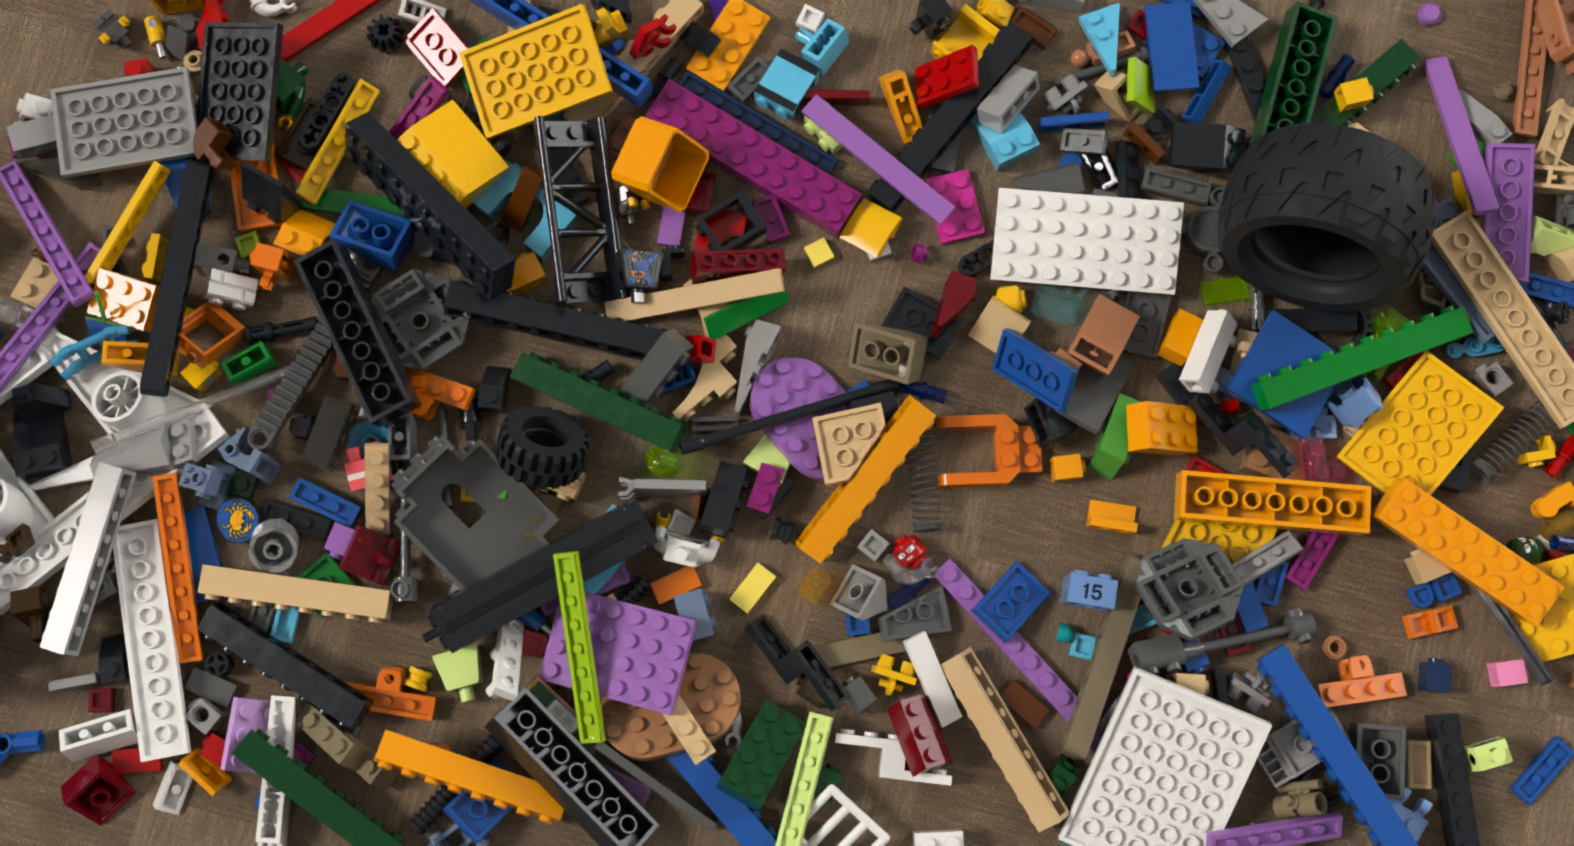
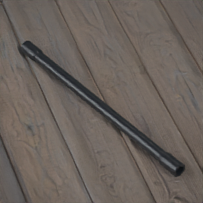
M890 379L882 380L873 385L707 435L679 441V450L682 455H686L711 445L844 406L855 400L890 391L894 392L898 390V382Z

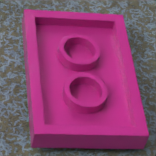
M968 169L924 179L925 183L955 206V210L941 226L935 222L940 245L985 234Z

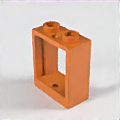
M207 301L184 317L178 350L191 363L204 369L243 341L245 326L220 305H214ZM205 321H208L226 337L204 352L185 335Z

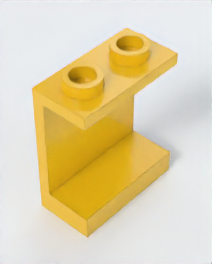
M965 4L960 9L958 18L949 27L948 32L938 42L935 40L932 43L930 52H932L935 59L974 45L977 48L979 61L983 56L982 53L989 43L993 44L997 39L996 36L1000 29Z

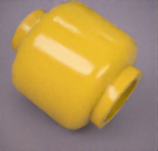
M1018 285L1000 287L997 289L996 296H992L1019 314L1023 312V308H1027L1025 290H1021Z

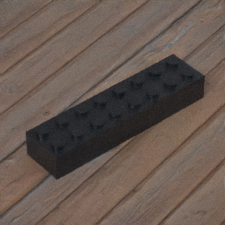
M333 238L294 260L370 424L382 427L419 407L421 403L345 244Z
M526 687L518 693L514 701L510 700L484 726L599 846H642L659 826L650 814Z

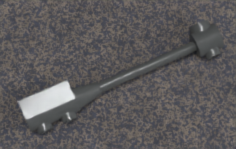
M406 413L388 423L390 461L395 462L397 472L402 468L407 470L412 465L409 461L418 453L417 415L412 413ZM401 498V508L404 505L409 507L410 504L404 498ZM401 530V577L394 578L390 591L394 596V602H417L418 578L410 577V538Z
M1295 608L1285 613L1286 618L1282 626L1203 643L1181 642L1180 636L1171 634L1134 642L1128 649V653L1133 667L1157 676L1160 674L1159 669L1166 668L1168 673L1177 672L1182 669L1181 665L1186 661L1205 652L1286 635L1291 641L1298 640L1299 645L1306 644L1313 640L1312 636L1316 634L1317 627L1314 617L1310 613H1305L1303 608Z

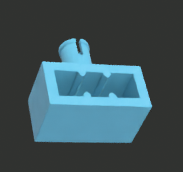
M828 18L815 34L801 27L795 35L796 41L806 45L801 51L804 61L818 67L822 76H824L849 44L846 28Z

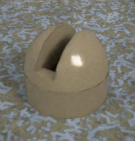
M1503 82L1493 87L1496 99L1505 101L1512 96L1513 88L1511 82Z

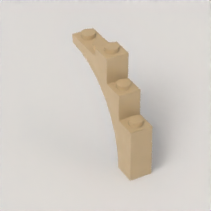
M690 279V280H689L688 282H686L683 286H689V285H695V284H692V281H691V279ZM730 303L697 308L706 337H709L703 318L730 305ZM727 334L715 339L717 341L714 363L702 364L694 387L686 399L673 411L674 417L687 422L696 414L695 410L701 405L705 407L714 399L712 397L714 394L721 401L724 397L729 399L737 392V381L722 365L724 362L726 364L730 363L737 356L735 354L737 346Z

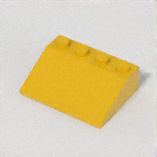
M451 100L412 125L397 139L466 209L511 168L454 100Z

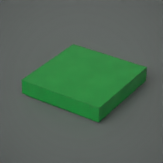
M328 551L297 577L358 586L346 571L338 568L340 564L334 557L329 556L330 553ZM315 610L321 618L324 617V615H321V610Z

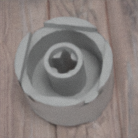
M283 518L270 519L260 523L252 532L248 554L251 562L257 568L270 571L271 573H278L288 569L293 564L298 553L299 535L296 529Z

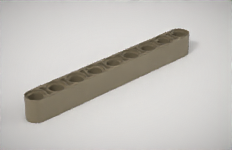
M1131 554L1127 555L1118 578L1115 609L1106 613L1061 744L1062 751L1082 759L1086 758L1090 750L1141 600V596L1135 588V583L1142 559Z

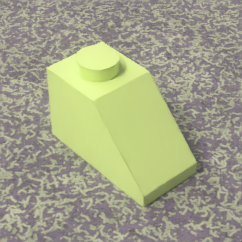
M1534 215L1532 218L1530 254L1537 253L1546 256L1574 246V233L1570 228Z

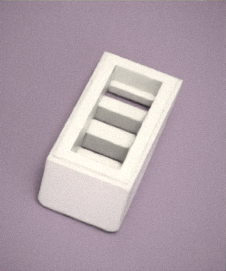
M402 0L397 19L418 24L424 18L426 9L431 10L432 8L436 9L445 19L447 8L423 0ZM408 5L413 6L411 14L406 13ZM417 7L422 8L419 17L415 16Z

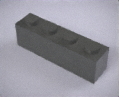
M674 328L664 332L619 391L622 393L621 397L629 400L630 397L642 402L641 407L649 409L650 406L653 407L651 403L653 399H657L665 391L664 385L667 381L670 382L678 374L676 369L679 365L682 366L691 357L689 352L694 346Z

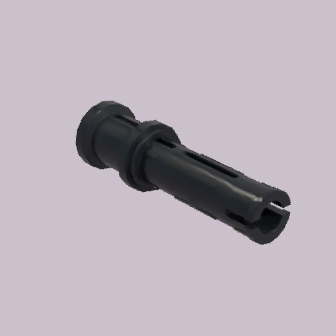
M316 316L278 324L266 322L265 325L256 327L249 325L245 328L247 341L250 346H254L259 341L274 342L279 337L315 330L318 320Z

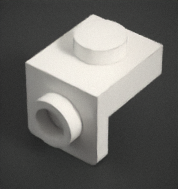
M26 93L23 99L19 98L16 111L20 112L19 119H35L39 115H52V101Z

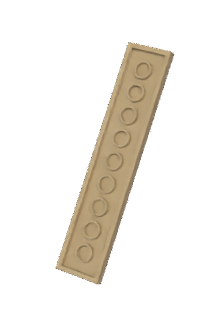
M1466 210L1435 229L1431 242L1559 429L1564 428L1574 422V362L1469 210Z

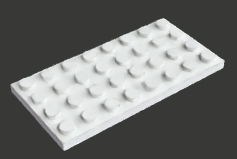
M999 188L990 280L1175 295L1184 202Z

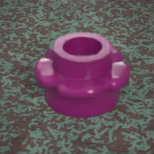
M915 243L912 247L910 259L916 262V264L920 265L928 258L929 249L925 248V243Z

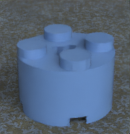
M1364 374L1356 376L1357 378L1352 380L1348 379L1337 383L1329 399L1326 401V405L1342 425H1351L1352 428H1357L1364 423V419L1372 413L1380 411L1383 407L1381 396Z

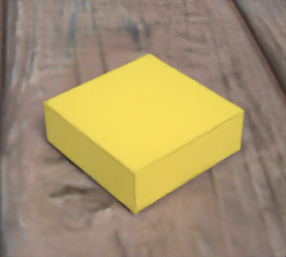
M824 237L804 247V251L814 269L834 259V255Z

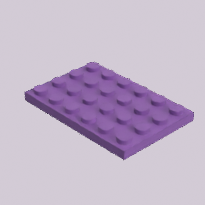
M585 592L599 696L673 716L698 621ZM559 601L539 676L543 681L572 688Z

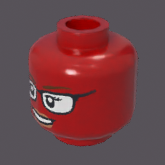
M904 534L894 542L896 547L893 550V555L902 567L914 570L927 560L926 554L928 550L916 535L907 537Z

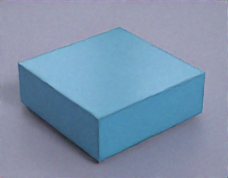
M1074 632L1068 655L1090 661L1097 637Z

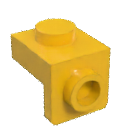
M980 0L977 4L976 12L1002 28L1003 26L1007 27L1015 7L1005 0Z
M1543 436L1537 440L1539 451L1519 455V465L1528 464L1529 468L1543 465V461L1556 458V445L1551 436Z

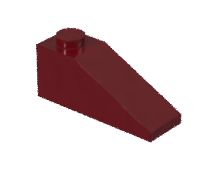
M951 271L944 286L931 337L936 338L967 309L970 302H975L979 291L975 289L978 279Z

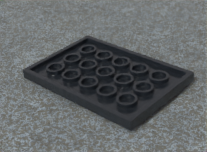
M205 22L196 116L197 127L200 126L205 117L222 121L234 135L224 149L234 161L271 162L283 36L282 24Z

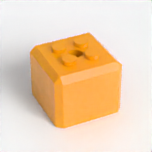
M641 116L634 121L611 171L612 179L644 200L680 213L686 209L709 160V151L680 129Z

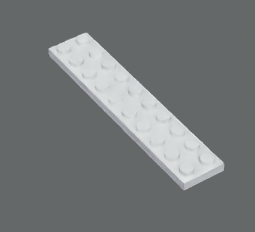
M158 519L122 525L119 527L113 552L140 761L148 762L192 753L188 722L185 718L186 707L172 623Z

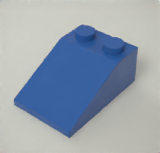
M349 200L329 234V238H334L345 244L346 248L375 265L397 272L413 242L415 230L412 221Z

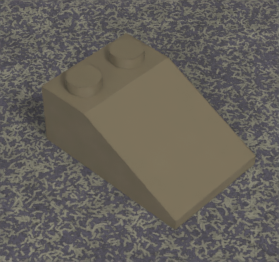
M855 322L847 367L907 385L920 381L928 336L907 330Z

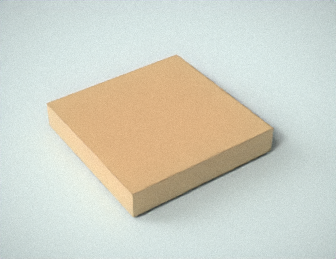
M992 297L968 336L996 353L1003 329L1009 328L1022 336L1031 321Z

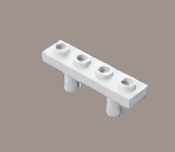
M516 620L498 628L497 643L490 652V657L495 662L493 680L487 686L486 693L489 697L493 696L495 699L500 696L514 701L518 696L524 624Z

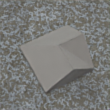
M852 564L830 605L861 621L887 610L885 579Z

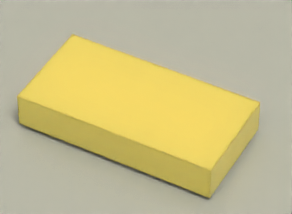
M757 563L729 600L748 614L776 576Z

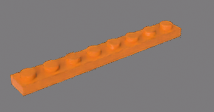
M179 473L152 476L179 663L204 660L201 631L197 629L200 622L181 486L178 485L180 480Z

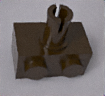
M40 586L10 592L11 615L31 628L30 641L32 643H41L50 610L55 601V597Z

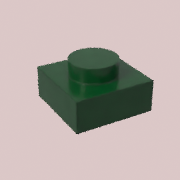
M235 470L227 492L252 499L259 479L248 473Z

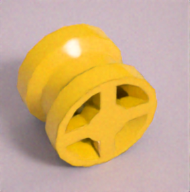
M410 666L409 677L404 680L403 684L426 692L427 680L432 677L433 673Z

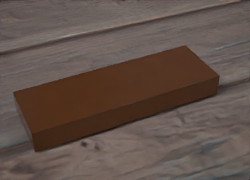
M526 164L523 167L502 217L503 221L510 223V226L519 232L524 229L543 186L542 173L530 164Z

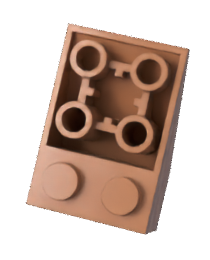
M1098 294L1067 353L1083 365L1107 377L1121 355L1140 316Z

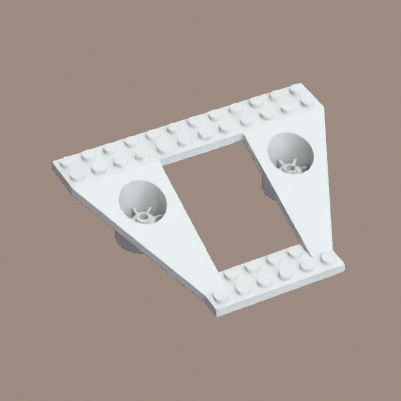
M55 325L0 393V405L12 397L13 388L29 384L53 366L49 360L58 354L57 352L60 349L78 341L61 334ZM90 347L86 348L90 355L98 352ZM75 353V355L58 365L56 369L61 374L80 356ZM101 361L87 366L67 381L117 445L166 423L170 425L187 418L195 421L198 461L230 437L206 403L170 386L166 398L141 395L140 381L142 373L103 365ZM1 449L0 544H5V537L23 523L30 526L35 545L21 556H13L6 564L0 562V615L11 608L10 592L40 586L65 566L88 495L86 493L55 518L26 480L16 477L14 465ZM184 467L177 470L136 474L121 521L155 496L152 476L179 473L180 476Z

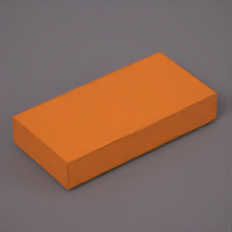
M687 566L650 583L659 605L674 599L673 596L690 592L702 586L695 568Z

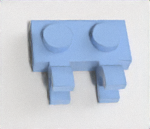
M1405 787L1404 800H1388L1415 841L1418 842L1429 822L1423 816L1429 812L1433 804L1424 798L1418 797L1412 811L1402 806V803L1408 799L1412 792Z

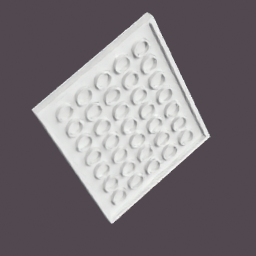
M1133 667L1070 808V814L1066 817L1061 828L1058 840L1073 846H1206V832L1225 829L1272 728L1271 722Z

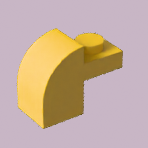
M603 7L596 11L600 19L596 21L597 25L594 30L598 47L604 50L618 38L624 40L629 31L619 9L609 13Z

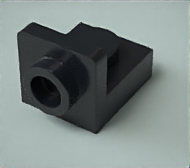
M1160 106L1142 126L1153 140L1159 141L1172 129V123L1177 122L1172 111Z

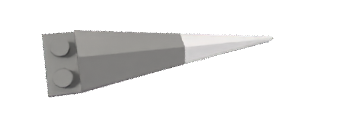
M187 418L170 425L166 423L29 486L33 491L93 480L99 462L136 472V474L177 470L185 467L186 463H197L195 421Z

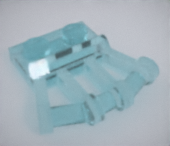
M1037 283L1029 314L1073 327L1082 297L1089 288L1083 287L1077 295L1071 294L1073 286H1066L1065 292L1056 290L1057 285L1046 287L1044 284Z

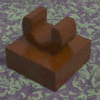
M693 494L692 498H686V502L691 503L690 511L684 510V514L701 521L708 497Z

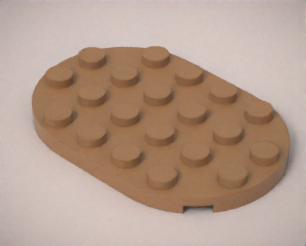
M690 653L679 695L710 742L714 743L728 733L736 717L739 715L741 708L740 687L731 669L721 660L707 654ZM603 697L601 710L605 737L613 748L632 759L647 761L686 751L662 713Z

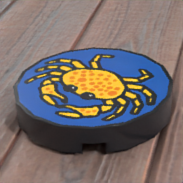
M233 497L225 500L219 506L216 514V525L219 533L226 540L233 543L250 541L254 529L263 522L261 510H258L257 504L247 497Z

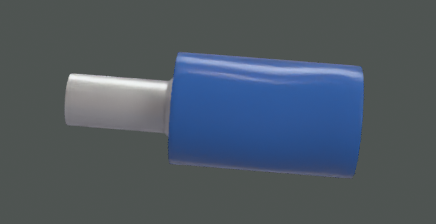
M535 609L517 618L520 623L527 625L536 633L542 630L550 636L552 627L546 624L547 618Z

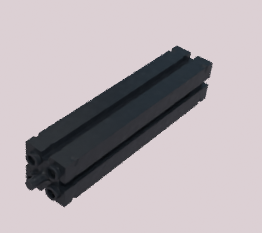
M632 498L446 598L442 602L433 605L427 617L434 629L423 634L422 637L426 643L439 637L444 649H450L451 653H454L559 596L553 554L579 551L583 582L644 550L646 547L657 543L658 539L637 500Z

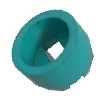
M1061 623L1055 640L1062 643L1070 642L1073 639L1074 630L1071 626Z

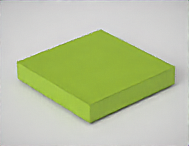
M1137 57L1128 58L1127 102L1147 115L1154 114L1155 93H1153L1151 69Z

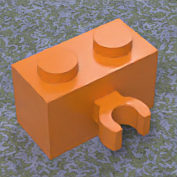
M257 243L250 254V265L263 274L259 286L265 290L272 291L275 278L290 282L295 267V259L284 249Z

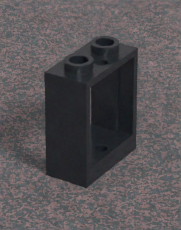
M743 189L696 217L697 225L695 228L700 237H706L710 243L707 245L709 251L740 250L767 232V226ZM738 204L753 229L721 247L706 222L733 205Z

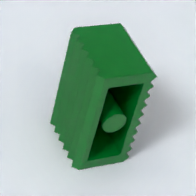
M259 341L258 344L255 343L250 348H246V351L242 350V353L238 352V355L234 354V357H230L229 360L226 359L225 362H221V366L230 382L238 387L279 365L272 349L262 341Z

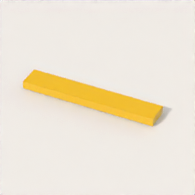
M361 78L358 80L297 187L295 195L313 205L317 204L345 154L346 122L369 112L380 92L379 89Z
M156 161L153 162L87 271L85 277L90 284L95 285L99 268L112 271L171 173L169 168Z

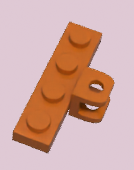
M404 368L421 403L419 407L411 410L410 413L431 421L436 416L441 403L468 412L476 392L474 388L421 370Z
M1367 655L1340 660L1338 670L1341 681L1313 685L1327 708L1407 696L1402 672L1374 676L1372 664Z
M388 666L381 669L376 686L344 681L374 700L369 711L427 721L434 720L438 697L404 691L405 684L403 683L407 678V672L404 668Z

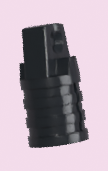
M478 399L472 400L468 412L460 409V427L465 429L467 441L477 440V428H481L480 409L477 407Z

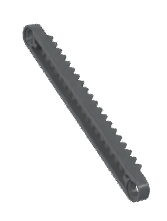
M361 257L355 267L369 293L380 276L383 267L377 265L373 271H367L364 269V266L369 260ZM322 320L316 324V328L312 330L310 338H307L306 344L301 347V352L296 355V360L291 363L290 369H287L285 377H282L281 383L277 385L276 391L271 395V399L266 402V407L261 410L260 416L256 418V422L247 436V442L252 449L255 448L265 452L272 447L334 349ZM258 434H265L267 437L263 445L258 446L254 443V438Z

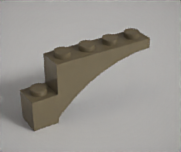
M297 694L295 696V723L338 764L356 771L370 785L387 791L401 771L395 768L389 771L378 767V763L373 761L376 755L374 750L355 738L329 716L320 713L317 706L300 700Z

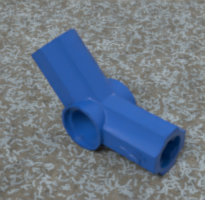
M43 730L0 734V767L12 754L43 751L46 744ZM4 739H7L9 743L6 750L3 748Z

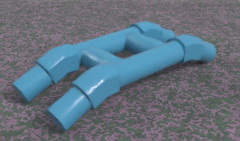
M129 325L107 327L99 333L63 347L49 362L56 368L64 360L66 361L77 353L80 358L73 361L60 374L63 379L68 381L87 366L102 360V350L90 355L86 348L97 343L103 348V341L131 334V328ZM125 339V340H119V341H117V342H137V343H141L140 339H134V340Z

